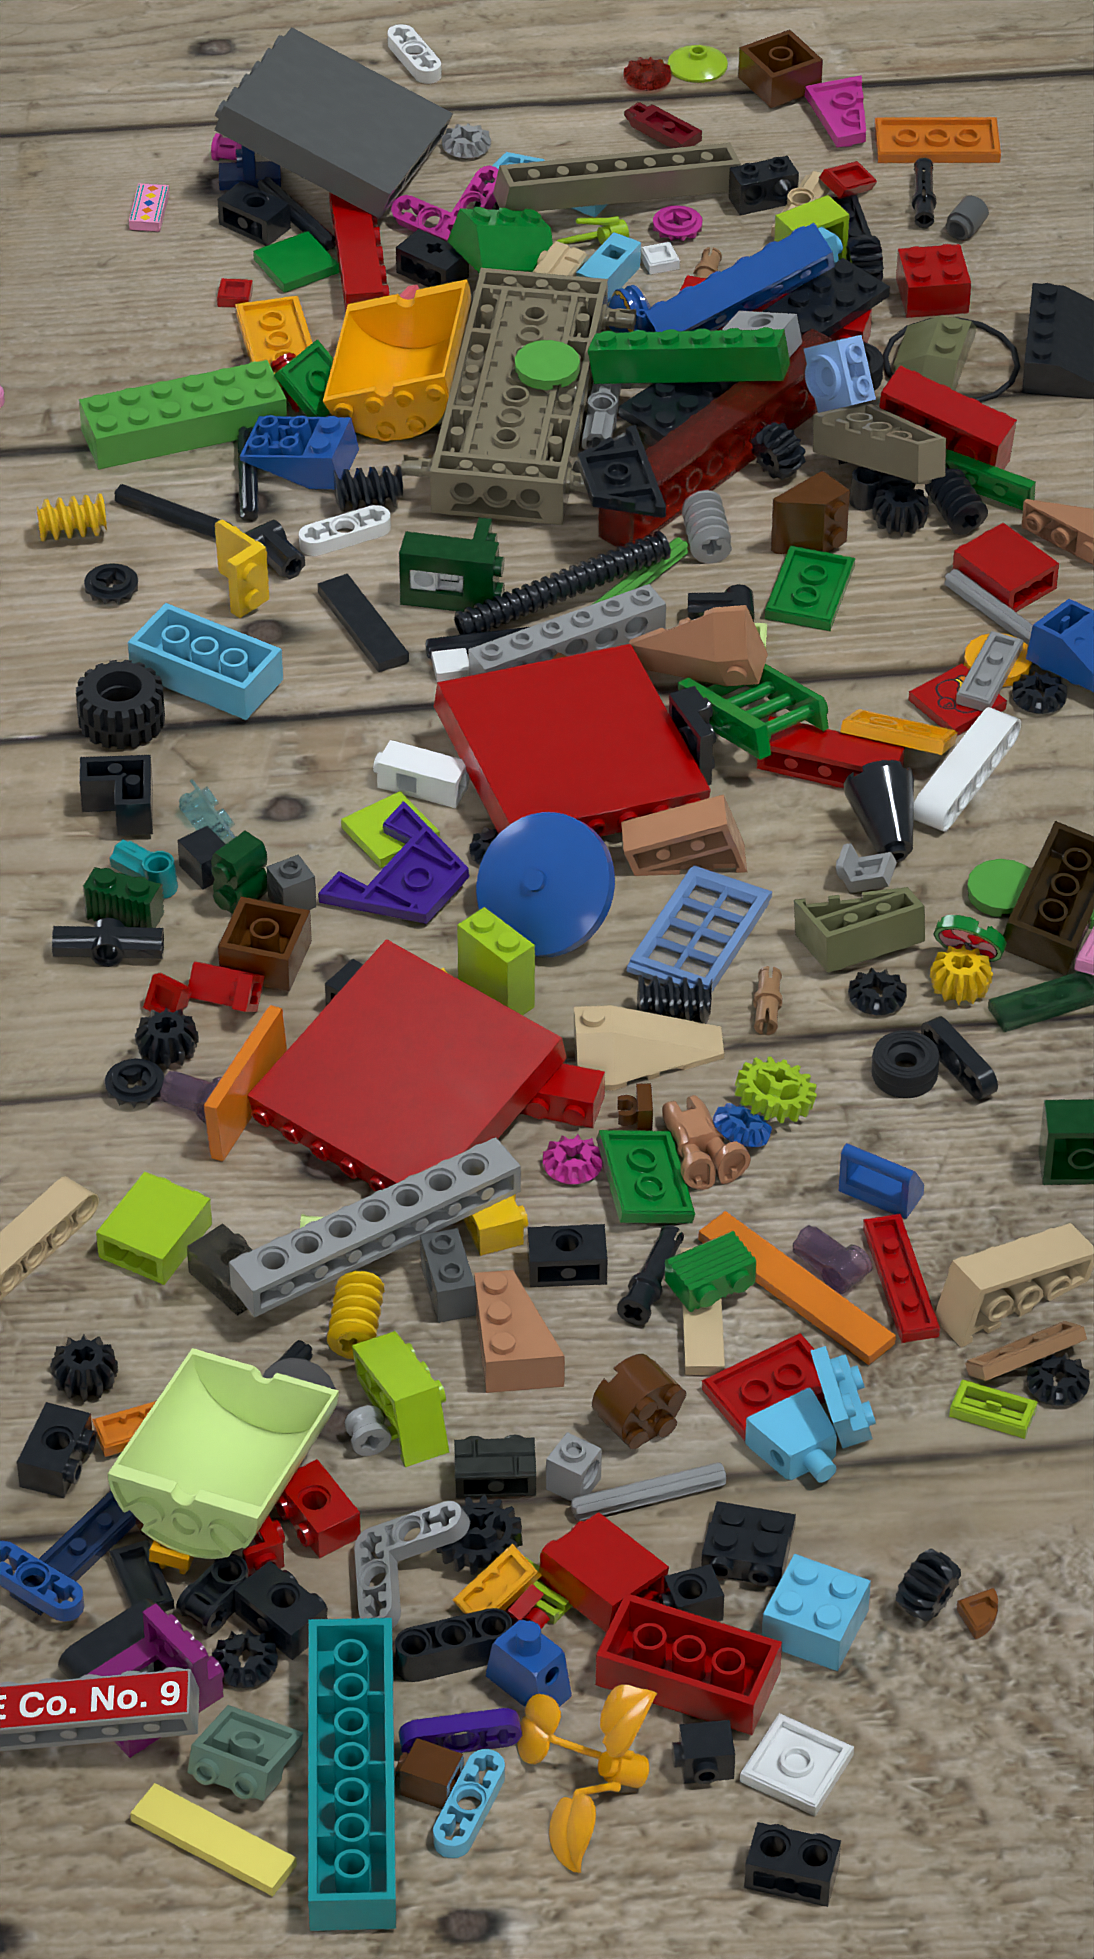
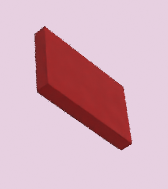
M801 1333L702 1380L703 1392L744 1441L747 1417L810 1387L820 1404L826 1402L811 1355V1350H814V1348Z

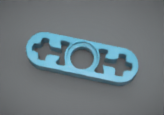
M481 1749L471 1754L433 1827L434 1847L440 1855L447 1858H459L470 1850L505 1781V1762L498 1752L491 1749ZM486 1767L493 1768V1771L488 1770L483 1778V1786L479 1784V1771H484ZM470 1796L479 1799L481 1804L476 1809L465 1810L458 1805V1802L462 1798ZM457 1821L460 1823V1836H454L452 1840H447L446 1836L453 1834Z

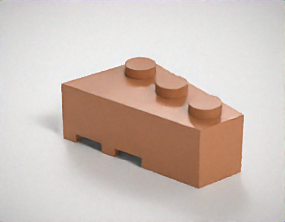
M724 794L621 822L624 854L634 876L680 875L681 869H690L694 865L714 872V868H736V873L747 872L744 841Z
M514 1270L474 1273L476 1319L486 1393L564 1387L565 1356Z

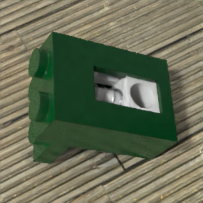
M478 518L473 539L405 531L399 551L400 605L449 611L460 610L464 612L466 607L473 609L476 603L483 605L486 599L493 601V597L496 595L502 597V594L505 592V583L499 582V577L503 576L505 558L499 556L497 533H492V519Z

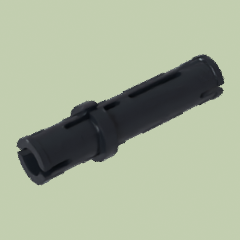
M919 158L914 163L915 194L912 196V207L915 210V224L921 228H928L934 223L933 213L937 204L936 196L933 193V162L928 158ZM923 189L926 191V196L922 195Z

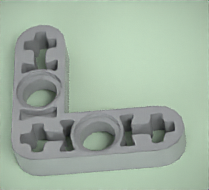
M453 1501L442 1502L372 1526L358 1536L354 1548L360 1618H392V1629L397 1625L401 1615L397 1562L461 1539L469 1529L470 1520L459 1504ZM420 1528V1532L415 1539L407 1542L404 1541V1537L410 1530ZM375 1551L379 1559H376L371 1552ZM386 1573L384 1580L379 1585L369 1587L375 1575ZM377 1601H380L384 1608L380 1609Z

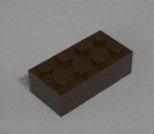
M1055 821L1007 922L1003 934L1007 943L1004 951L1067 976L1094 917V836Z

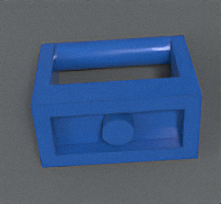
M848 1143L842 1149L838 1191L894 1215L901 1214L902 1218L907 1219L924 1195V1183L916 1171Z

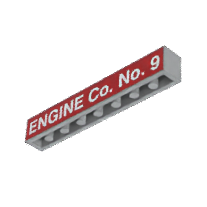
M169 1667L163 1671L146 1673L126 1671L121 1675L112 1676L88 1674L78 1679L67 1680L45 1678L39 1682L22 1684L2 1682L0 1683V1751L198 1734L199 1687L191 1669Z

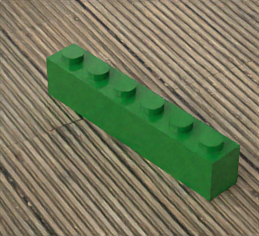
M769 327L757 330L730 328L717 331H709L708 329H697L695 331L669 329L663 332L636 330L625 333L603 331L595 333L587 350L594 384L783 381L790 365L785 330Z

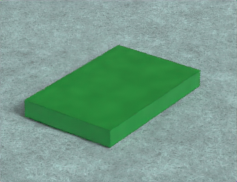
M790 546L767 603L765 619L831 631L855 568V558Z
M599 1130L596 1141L620 1223H693L696 1214L687 1184L681 1175V1163L670 1131Z

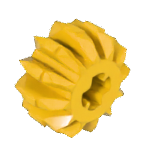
M949 945L946 952H938L930 968V978L934 993L942 994L944 1002L951 999L956 1000L958 1006L965 1000L974 1004L977 998H985L993 977L989 956L981 955L979 948L971 951L967 950L965 945L961 949H955Z

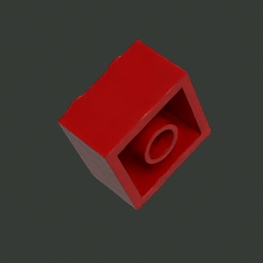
M943 244L941 246L927 247L913 246L898 249L896 282L906 318L969 313L971 280L960 244Z

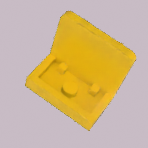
M221 519L215 523L218 570L228 578L230 611L238 618H242L269 600L267 551L261 542L252 539L236 526H232Z

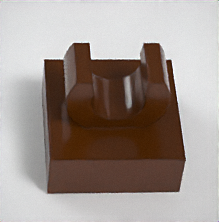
M651 1083L636 1084V1098L631 1095L618 1096L617 1109L621 1110L618 1111V1125L631 1126L637 1122V1131H653Z

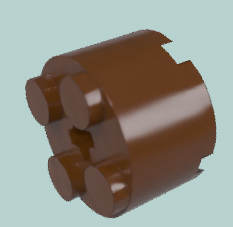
M636 1354L621 1361L613 1368L618 1374L610 1382L604 1378L598 1385L592 1399V1408L598 1417L630 1449L634 1450L657 1435L664 1438L673 1432L677 1426L675 1417L687 1393L648 1355Z

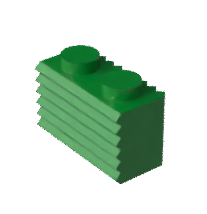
M734 1231L665 1260V1282L689 1312H693L695 1308L710 1307L717 1300L719 1301L721 1297H726L728 1294L732 1295L734 1292H744L755 1283V1256H752L751 1251H748Z

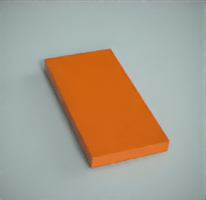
M997 117L875 118L874 128L878 163H915L919 158H928L933 163H1000L1001 161Z
M270 1005L204 1104L209 1149L212 1159L225 1160L252 1118V1109L247 1095L287 1051L283 1010L280 1007Z

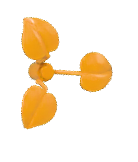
M619 1685L610 1692L600 1717V1727L605 1734L603 1738V1744L607 1750L605 1752H600L554 1735L561 1719V1711L556 1700L545 1694H536L526 1704L525 1716L522 1717L520 1722L522 1737L517 1742L518 1753L524 1762L534 1765L540 1763L546 1757L551 1742L598 1759V1772L608 1782L576 1789L573 1793V1798H561L553 1811L549 1826L550 1844L557 1859L573 1872L581 1873L582 1858L592 1837L596 1820V1807L592 1798L588 1795L606 1791L619 1792L621 1785L638 1789L645 1784L648 1778L649 1761L647 1757L628 1749L632 1745L657 1695L654 1691L630 1685Z

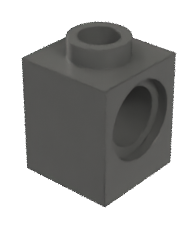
M299 854L266 866L268 898L272 903L306 910L316 908L315 875Z

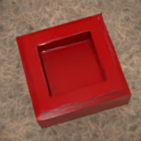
M221 278L217 296L218 307L235 308V304L250 302L253 280Z

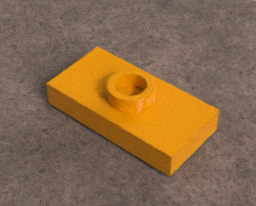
M511 1544L452 1600L464 1614L490 1608L505 1611L542 1575Z

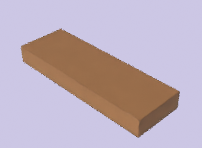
M1067 1321L1060 1322L967 1360L965 1365L968 1376L984 1381L990 1380L1085 1341L1087 1336L1084 1326Z

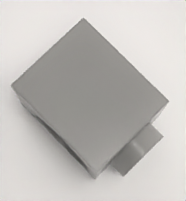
M567 1432L546 1459V1490L569 1501L574 1497L590 1494L601 1480L602 1448Z

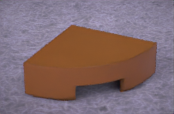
M994 1588L957 1601L956 1610L975 1640L988 1633L996 1622L998 1596Z

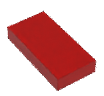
M858 161L824 169L818 177L839 198L872 190L877 183L876 179Z

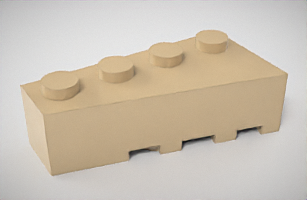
M1069 1223L1056 1228H1049L1025 1238L1021 1237L1003 1245L990 1247L978 1253L961 1256L953 1260L949 1267V1273L935 1311L938 1324L962 1348L973 1342L971 1335L982 1329L988 1334L1001 1327L999 1320L1015 1312L1021 1317L1032 1311V1308L1037 1305L1041 1298L1045 1297L1048 1301H1051L1089 1281L1094 1268V1246Z

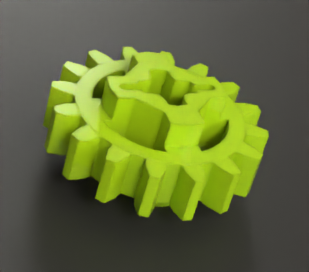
M756 1057L752 1064L745 1062L742 1070H739L735 1082V1096L742 1097L740 1101L742 1106H752L751 1114L754 1115L761 1112V1115H764V1120L768 1121L770 1118L776 1117L779 1123H784L785 1117H788L793 1122H797L799 1115L806 1118L809 1110H812L817 1096L815 1093L817 1086L814 1083H810V1074L799 1073L801 1068L799 1065L791 1068L785 1059L775 1063L772 1057H768L766 1062Z

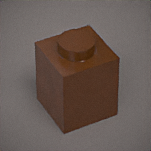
M416 1738L410 1752H403L397 1764L396 1776L400 1777L401 1795L443 1809L464 1768L463 1754Z

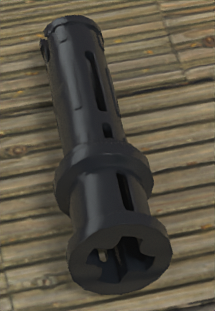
M665 1225L661 1228L641 1272L631 1277L628 1284L629 1292L626 1297L620 1299L617 1305L619 1316L627 1323L640 1326L649 1321L652 1314L651 1306L653 1302L660 1299L663 1292L661 1282L665 1276V1260L675 1256L680 1244L684 1240L683 1232H680L676 1240H674L677 1232L680 1230L678 1227Z

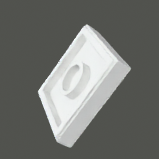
M779 1713L740 1773V1782L816 1816L852 1759L854 1746Z

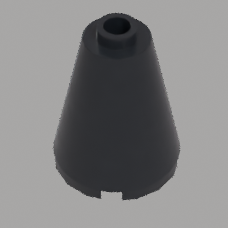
M896 760L871 762L862 766V773L854 777L852 772L847 776L844 782L845 796L877 854L891 852L896 862H900L913 850L914 776L912 769L909 766L908 769L903 768L902 763Z

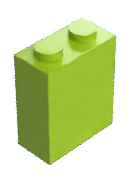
M485 907L457 924L458 979L521 1015L535 1007V945Z
M144 1172L96 1231L98 1257L165 1285L212 1225L211 1198L204 1196L198 1191H191L174 1184L164 1177H157Z

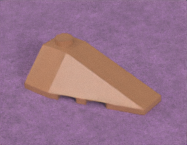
M746 605L715 607L706 610L704 615L697 619L691 620L688 617L680 620L676 627L668 630L659 628L629 641L645 670L723 686L759 684L768 656Z

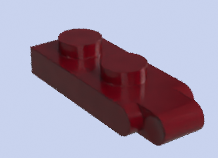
M637 102L624 111V116L629 121L631 127L669 148L695 146L702 141V130L653 104L646 106L641 102Z

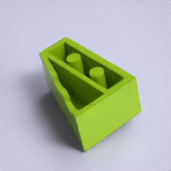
M396 1331L352 1345L357 1379L371 1405L380 1408L387 1416L391 1426L387 1427L391 1434V1440L399 1439L400 1459L405 1468L450 1453L442 1403L446 1402L444 1388L439 1380L434 1381L431 1377L427 1364L424 1361L419 1362L416 1358L412 1345L410 1343L405 1344Z

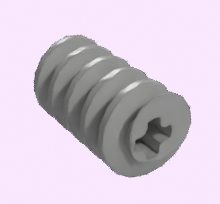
M709 490L698 491L690 495L682 506V516L693 557L706 564L724 560L730 554L732 547L730 544L731 534L720 495Z

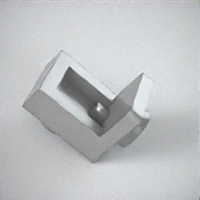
M849 843L843 845L839 859L836 861V872L838 877L844 881L850 893L872 889L878 890L889 887L897 862L891 852L858 857L854 847Z

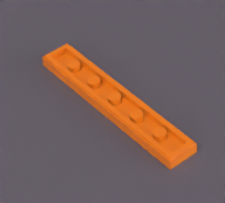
M724 1211L699 1230L698 1240L702 1243L734 1231L748 1251H751L752 1256H755V1282L866 1364L870 1365L895 1345L896 1335L728 1212Z

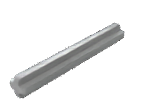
M953 569L950 573L946 574L945 585L1014 637L1022 639L1029 646L1033 624L958 569Z
M717 1462L574 1497L571 1500V1510L575 1520L582 1521L589 1519L598 1512L606 1515L720 1487L726 1484V1473L723 1465Z

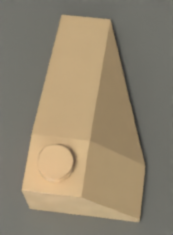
M612 1005L574 1007L576 1066L605 1071V1090H617L627 1087V1081L646 1076L647 1080L659 1078L660 1072L677 1067L678 1069L686 1070L724 1059L722 1030L720 1026Z

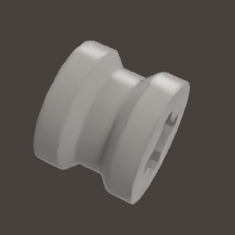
M376 1406L359 1407L347 1415L345 1419L346 1431L352 1436L351 1444L353 1450L361 1456L378 1454L385 1450L391 1442V1434L384 1425V1415L380 1408Z

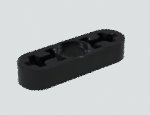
M938 1016L921 1025V1034L930 1038L937 1046L940 1056L939 1061L975 1099L980 1100L997 1092L998 1081L992 1068L944 1017Z

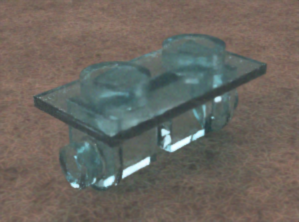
M190 780L195 790L190 794L186 793L180 797L179 809L186 815L196 830L208 825L222 841L228 835L235 838L236 836L230 830L235 823L224 808H221L219 811L215 810L214 807L219 802L209 788L206 786L200 790L194 780Z

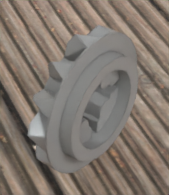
M469 123L466 126L456 124L455 128L446 129L445 135L442 136V146L452 156L473 158L489 150L491 138L489 131L482 130L481 125L473 127Z

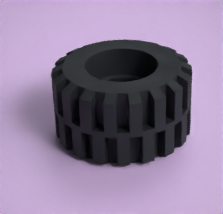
M112 660L108 664L100 663L95 665V669H88L84 673L85 677H80L78 680V687H76L79 728L82 729V734L85 737H90V742L94 744L101 743L102 747L109 749L111 747L124 749V747L128 746L134 748L138 747L141 742L147 743L151 741L152 736H157L161 732V727L165 723L163 685L160 676L156 675V671L152 668H145V664L140 662L132 663V660H124L123 662Z

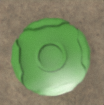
M554 340L535 341L526 344L517 352L515 357V373H518V378L522 383L535 389L551 390L553 385L561 384L562 388L577 379L580 372L579 354L573 347L563 342Z
M995 859L981 863L972 870L968 878L967 890L971 904L979 911L994 917H1001L1002 914L1012 913L1032 870L1015 860Z

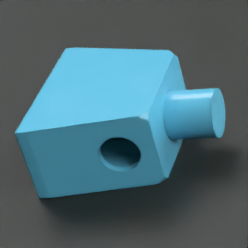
M810 1387L746 1418L745 1444L785 1479L793 1480L810 1472L817 1482L822 1483L829 1480L835 1474L837 1468L832 1460L836 1456V1430Z

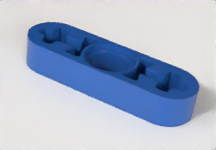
M0 1541L1 1587L55 1620L63 1622L72 1621L82 1614L84 1610L83 1589L76 1581L8 1541ZM6 1559H9L10 1565L7 1564V1563L4 1562V1561H5ZM31 1575H39L45 1579L41 1585L36 1587H28L22 1583L26 1577ZM58 1598H60L61 1600H64V1601H62L61 1603H58Z

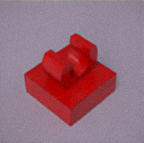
M161 972L152 975L143 1008L150 1012L154 1010L160 1013L164 1012L167 1006L170 1012H175L179 1009H182L183 1012L184 1007L188 1006L192 992L189 991V986Z
M531 1584L507 1610V1613L512 1618V1626L519 1620L537 1623L542 1629L550 1620L545 1612L534 1607L544 1596L535 1585Z

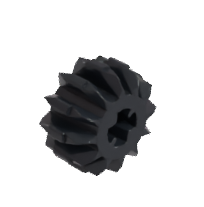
M867 234L850 237L846 246V260L882 281L884 267L880 240L876 236H868Z
M773 422L770 425L767 424L751 440L753 446L751 452L757 458L756 463H759L762 466L763 472H768L773 479L779 478L783 480L786 477H791L806 462L804 457L806 451L800 444L801 439L795 436L793 429L788 430L784 423L778 424Z
M900 482L897 486L886 484L884 490H877V495L872 505L873 520L877 522L879 529H887L888 534L898 532L901 536L904 532L915 534L917 528H924L927 521V514H929L928 498L924 496V490L914 489L913 484L903 486Z
M167 1006L164 1012L158 1013L151 1010L149 1017L140 1018L139 1027L136 1028L137 1033H135V1042L138 1045L141 1058L149 1060L156 1065L164 1064L167 1070L170 1064L176 1063L183 1066L185 1059L193 1058L195 1048H197V1043L199 1042L198 1031H196L192 1016H185L182 1009L170 1012Z
M85 1334L78 1341L68 1337L66 1346H56L54 1358H52V1363H50L51 1375H53L54 1384L58 1391H65L69 1399L80 1395L85 1402L88 1395L94 1394L101 1398L103 1389H113L114 1378L117 1377L118 1361L115 1359L111 1344H103L100 1336L91 1341L87 1339Z
M930 1548L919 1554L916 1561L911 1563L908 1571L904 1573V1578L898 1585L896 1601L906 1610L905 1612L926 1622L938 1616L940 1610L946 1607L948 1600L953 1596L955 1588L959 1585V1578L961 1577V1569L951 1560L952 1558Z

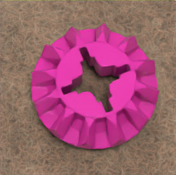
M668 206L660 209L654 215L653 231L658 232L660 238L669 237L671 241L680 239L684 242L686 237L695 238L696 234L702 231L703 219L696 210L690 207Z
M579 1134L574 1139H568L562 1135L558 1142L549 1141L547 1150L543 1151L544 1170L551 1178L561 1183L581 1184L595 1178L603 1167L599 1148L594 1145L593 1139L581 1140ZM576 1154H580V1160L572 1158L566 1161V1155L573 1157Z

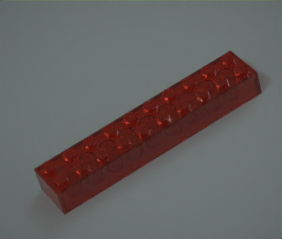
M812 328L801 336L802 344L790 356V365L783 381H740L720 397L712 400L709 405L697 414L692 415L678 428L670 431L667 436L655 445L648 447L645 452L666 505V517L659 518L599 508L598 537L615 547L623 546L625 548V544L628 542L634 544V541L638 538L644 540V537L648 534L653 536L654 532L662 530L682 515V506L690 495L698 491L715 490L755 460L756 456L751 452L753 448L751 440L764 426L770 425L773 422L778 424L784 423L788 430H795L811 418L813 414H816L818 411L815 398L810 393L805 380L807 362L804 348L835 340Z

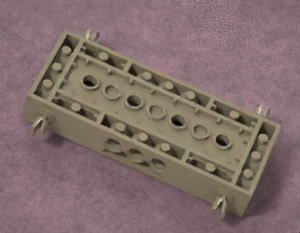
M490 268L480 269L475 292L471 295L469 318L435 454L430 459L404 454V460H402V476H428L430 478L431 513L563 525L570 492L576 490L587 493L581 473L573 471L587 416L588 398L591 395L594 382L587 350L595 333L605 331L606 327L614 326L615 328L635 330L636 309H611L608 307V279ZM554 340L563 342L573 347L579 354L580 372L577 379L568 386L561 388V384L553 385L551 390L535 389L522 383L518 378V373H515V357L517 352L526 344L535 341ZM512 398H521L520 400H512ZM509 439V440H512V441L504 442V441H501V440Z

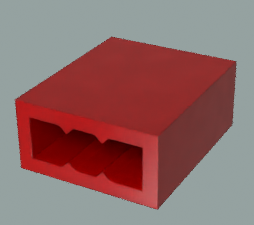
M1001 523L991 530L985 531L970 542L962 544L954 550L953 569L961 571L1015 612L1057 589L1059 563L1005 523Z
M598 1512L586 1521H579L570 1532L558 1540L548 1542L540 1553L539 1573L542 1576L539 1580L554 1592L566 1598L570 1605L607 1633L625 1593L654 1602L659 1599V1594L664 1593V1576L668 1575L669 1566Z

